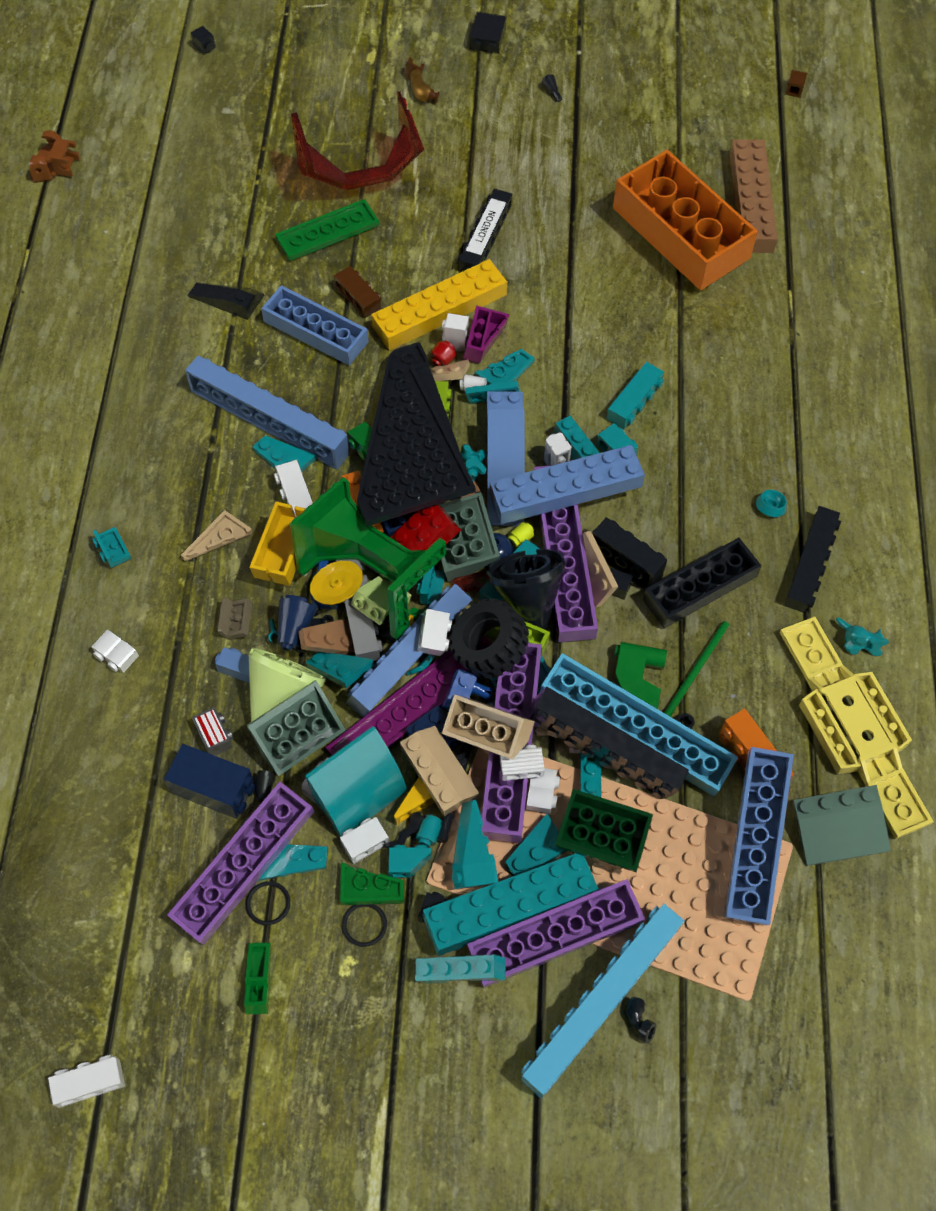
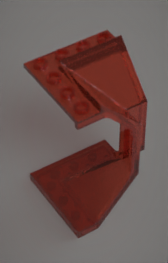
M400 91L397 92L399 135L386 164L343 173L306 142L298 113H291L300 173L343 190L392 181L424 151L410 109L407 110L406 98L402 97Z

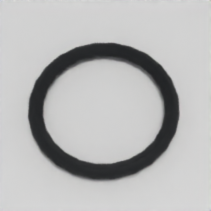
M262 882L256 885L248 894L246 900L248 915L253 921L261 925L276 924L284 919L289 912L291 904L290 895L287 889L277 882ZM264 886H275L281 889L286 897L284 912L278 918L271 921H263L255 917L250 906L253 894Z
M375 904L354 905L344 915L342 922L343 933L356 946H372L378 943L386 933V915ZM371 907L377 910L382 917V931L376 939L370 942L356 941L348 933V917L357 908Z

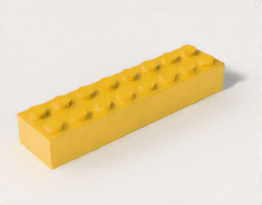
M488 259L371 314L372 328L387 349L391 351L441 327L443 320H447L448 313L464 316L475 311L476 305L483 307L506 296L507 281L492 261Z

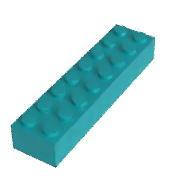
M575 853L423 910V919L439 957L468 946V943L599 891L585 857Z

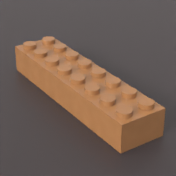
M733 139L729 155L736 211L758 230L752 253H774L778 238L765 140Z

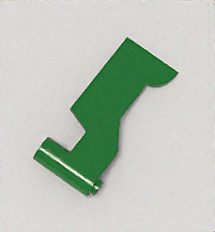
M621 641L620 645H616L614 656L618 657L615 674L620 687L658 709L661 689L645 681L643 675L645 666L664 669L667 650Z

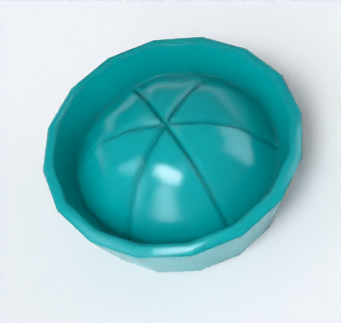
M769 489L757 497L756 506L767 516L780 517L787 511V499L781 492Z

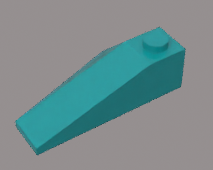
M476 800L462 803L452 865V882L455 889L474 888L498 883L495 858L493 854H489L487 848L489 839L488 836L483 835L481 829L483 820Z

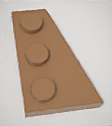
M348 618L302 628L299 631L302 650L349 656L355 653Z

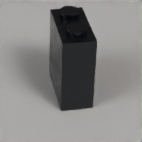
M477 12L469 37V49L499 54L506 31L507 16Z

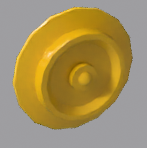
M340 560L330 563L321 568L313 577L310 584V593L315 601L321 604L333 605L344 602L359 590L363 581V572L358 564L351 561Z

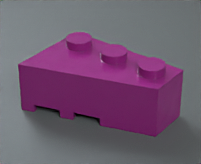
M476 305L463 359L480 363L505 329L510 314Z

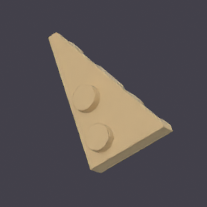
M469 360L432 368L431 372L434 380L463 379L470 367Z
M224 510L181 554V557L184 561L190 560L253 533L252 529Z

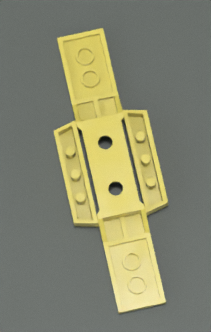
M816 617L781 629L780 635L812 690L809 695L802 699L799 706L836 773L858 772L866 787L877 785L884 818L895 839L931 825L934 821L905 773L899 757V752L906 748L912 739L873 672L853 674L842 664ZM822 696H826L827 701L830 703L832 709L834 710L837 719L843 726L846 735L849 737L854 748L856 749V752L859 755L858 759ZM850 697L853 700V705H844L842 698ZM862 732H870L873 735V740H864Z

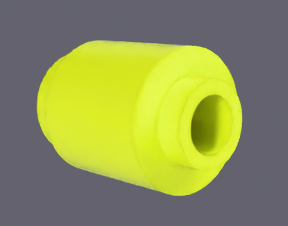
M521 522L508 534L507 538L511 541L513 548L517 549L525 539L529 541L534 537V529L529 523Z

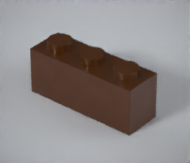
M349 266L334 275L335 287L364 318L381 309L382 299L380 294L375 292L370 284L361 278L357 270L355 271Z

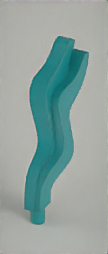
M427 654L419 666L414 669L411 668L410 671L406 672L407 675H413L425 670L436 655Z

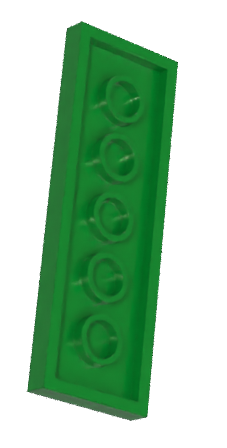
M362 199L275 234V237L288 260L292 261L380 226V222L367 201Z

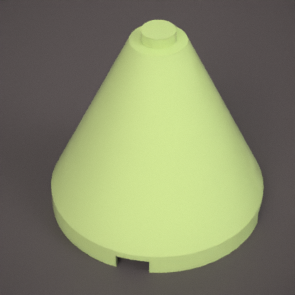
M251 648L249 653L251 722L314 680L317 681L320 688L323 687L326 678H322V675L289 659L285 660L268 651Z

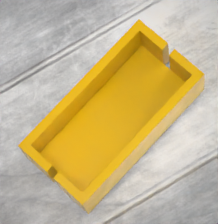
M275 502L249 567L254 578L271 581L272 578L274 583L291 585L297 566L290 523L296 516L298 517L306 508L295 506L293 510L292 505Z

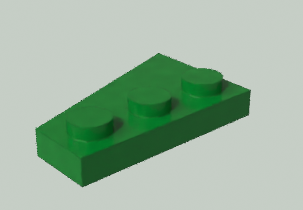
M341 862L340 903L341 905L403 904L404 880L384 874H374L367 872L366 869L353 868Z

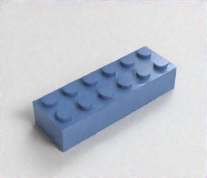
M282 285L261 308L263 320L267 324L349 366L369 342L367 328Z

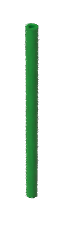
M722 622L664 712L666 715L672 716L730 626L728 622Z

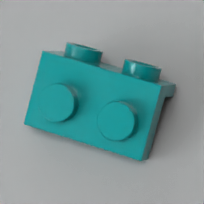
M116 526L100 534L97 533L96 529L93 530L95 537L92 540L96 548H101L102 552L99 554L104 563L108 562L110 568L132 559Z
M435 565L422 577V583H418L417 594L420 595V604L430 605L442 593L446 574L444 571L435 570Z

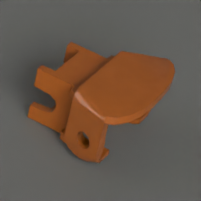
M51 130L44 131L41 137L45 138L49 144H46L37 155H32L29 168L32 182L38 183L53 180L56 174L72 177L73 173L70 167L74 160H80L79 152L68 149V147L76 148L75 141L61 139L60 135Z

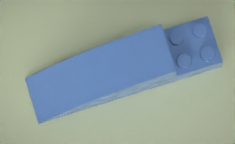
M487 391V514L491 526H518L521 522H524V519L500 524L489 494L491 481L525 473L523 392Z

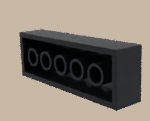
M737 538L646 588L643 601L665 629L756 578L762 565L743 541Z

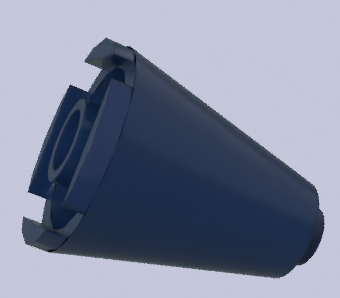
M286 595L285 598L280 596L278 645L281 646L282 650L292 651V649L298 647L300 643L299 631L302 628L308 627L317 611L318 605L312 602L311 605L307 603L308 599L295 595Z

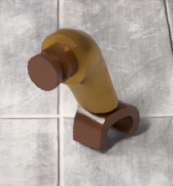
M409 57L405 65L404 76L411 81L415 97L424 103L427 100L431 102L434 100L437 103L440 92L436 93L434 92L435 90L430 89L431 86L427 85L422 78L425 64L421 63V66H417L413 63V59Z

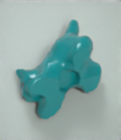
M462 445L460 453L465 467L474 482L478 474L484 475L486 473V467L482 462L487 457V453L482 449L474 452L470 445Z
M836 618L837 623L846 630L844 648L848 653L855 655L860 650L865 649L874 656H881L883 654L880 648L887 645L889 641L883 637L881 629L873 633L862 626H852L841 618Z

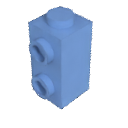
M223 647L221 653H218L215 658L218 672L250 683L249 654L245 655L237 649Z

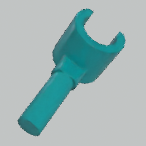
M274 619L269 620L271 633L268 638L271 644L272 637H278Z

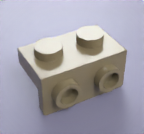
M227 597L222 598L218 632L228 640L248 636L252 601L250 599L231 601Z

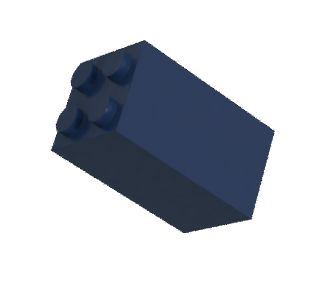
M183 743L164 778L171 794L238 819L239 815L244 813L247 806L246 801L249 795L252 796L256 787L250 769Z

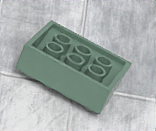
M481 492L439 504L461 529L446 544V555L441 559L448 582L467 577L500 558Z
M316 680L247 725L262 756L270 769L278 776L346 731Z
M877 785L793 800V811L807 866L891 852Z

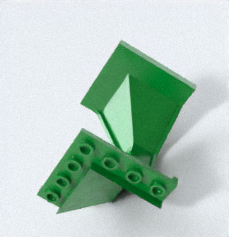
M344 477L335 482L327 492L321 494L312 505H309L302 514L294 518L290 523L297 572L300 575L304 576L321 561L355 559L392 582L387 587L390 634L396 640L409 628L407 592L446 555V541L441 538L427 550H409L372 525L367 527L358 506L351 498L349 480Z

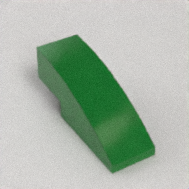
M249 943L245 977L244 1008L246 1014H268L271 943Z

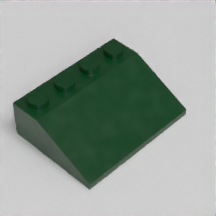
M573 789L555 846L637 873L653 814Z

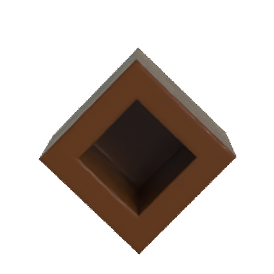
M792 70L785 95L801 98L807 73Z

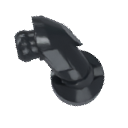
M631 997L626 1007V1015L629 1017L630 1027L633 1026L638 1040L649 1044L654 1037L656 1023L648 1019L643 1022L641 1021L645 1010V1001L642 998Z

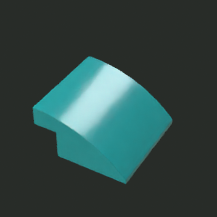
M374 726L305 775L315 803L329 818L332 828L340 837L348 829L352 828L354 830L361 826L360 824L364 820L372 818L407 791L403 776L392 754Z

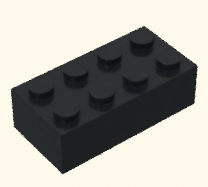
M606 517L592 532L606 563L616 570L632 575V581L644 590L663 578L667 563L664 555L654 551L646 542L634 537L630 531L621 528L616 521Z

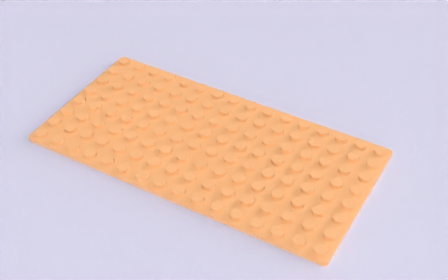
M479 747L468 777L479 792V795L470 801H477L482 817L489 751ZM543 757L544 768L557 770L556 776L560 777L559 788H554L553 796H557L556 808H551V814L526 810L531 778H528L521 843L546 814H548L558 831L560 830L572 790L580 791V769ZM601 777L602 798L651 813L653 817L637 873L584 856L598 889L601 890L628 879L645 918L643 923L647 924L646 920L656 906L660 908L663 904L667 905L685 920L678 932L652 962L651 967L741 1000L749 1001L752 998L792 853V843L784 840L781 843L770 925L724 917L737 824L666 799L656 798L652 794ZM462 806L455 810L448 839L458 831ZM489 840L487 848L489 854H493L495 858L498 882L513 877L505 865V861L521 843ZM441 843L427 878L429 885L458 896L489 886L455 889L452 882V864L447 863V866H443L437 862L445 843ZM566 851L565 853L561 854L560 856L556 857L548 863L565 858L575 853L571 851ZM640 925L591 945L621 955V948L629 939L631 941L635 939L633 936Z

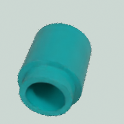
M426 815V818L421 822L416 836L420 845H426L427 848H430V846L436 844L442 820L433 815Z

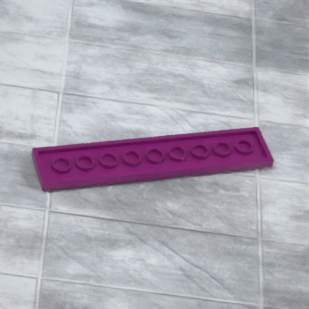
M484 635L479 641L478 650L492 645ZM449 650L326 747V751L333 756L372 726L376 728L386 746L390 749L406 736L407 727L437 705L440 708L442 707L453 675L459 668L467 672L469 671L454 658V654Z

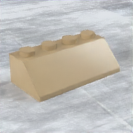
M454 694L442 734L509 759H514L529 741L535 721Z
M436 726L417 731L400 742L402 751L444 816L462 806V803L468 802L479 795V792Z

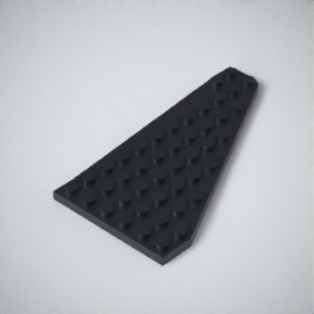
M420 342L397 348L388 357L357 497V505L367 527L476 492V487L465 467L426 353Z

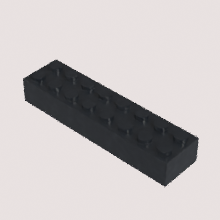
M547 686L535 697L525 718L535 721V727L545 729L550 736L562 739L567 746L579 749L586 757L598 760L600 765L615 770L622 778L632 780L637 787L651 791L652 795L656 798L666 799L680 791L689 771L684 766Z

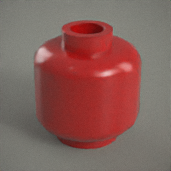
M446 340L444 342H437L430 352L432 363L436 366L449 365L456 356V348Z

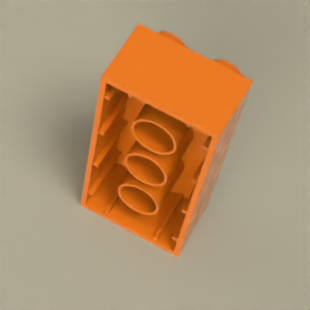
M668 149L616 180L613 209L700 291L751 259L758 230Z

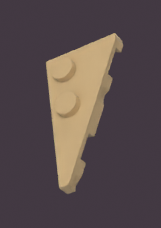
M588 531L584 532L583 539L594 606L601 607L618 588V585L592 532Z

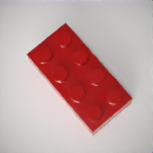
M437 504L418 510L390 538L409 550H427L439 538L446 541V544L449 543L461 529L442 506Z

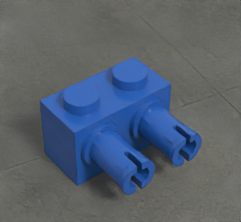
M459 668L453 675L441 709L449 712L454 694L469 698L473 693L489 700L493 688L477 683L476 675Z

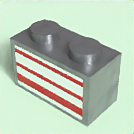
M213 707L192 717L209 754L216 756L233 748L231 740L234 738L229 728L225 730L223 724L226 722L221 712L217 713Z

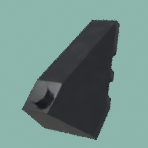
M196 283L189 292L188 297L248 320L264 297V293L247 287Z

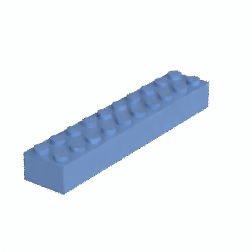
M197 356L185 370L191 392L280 440L315 454L319 461L338 470L349 456L347 434L343 430L336 429L328 422L315 418L311 413L300 410L299 407L285 402L281 397H275L269 391L260 389L254 383L243 380L239 375L228 372L224 367L213 364L209 359Z

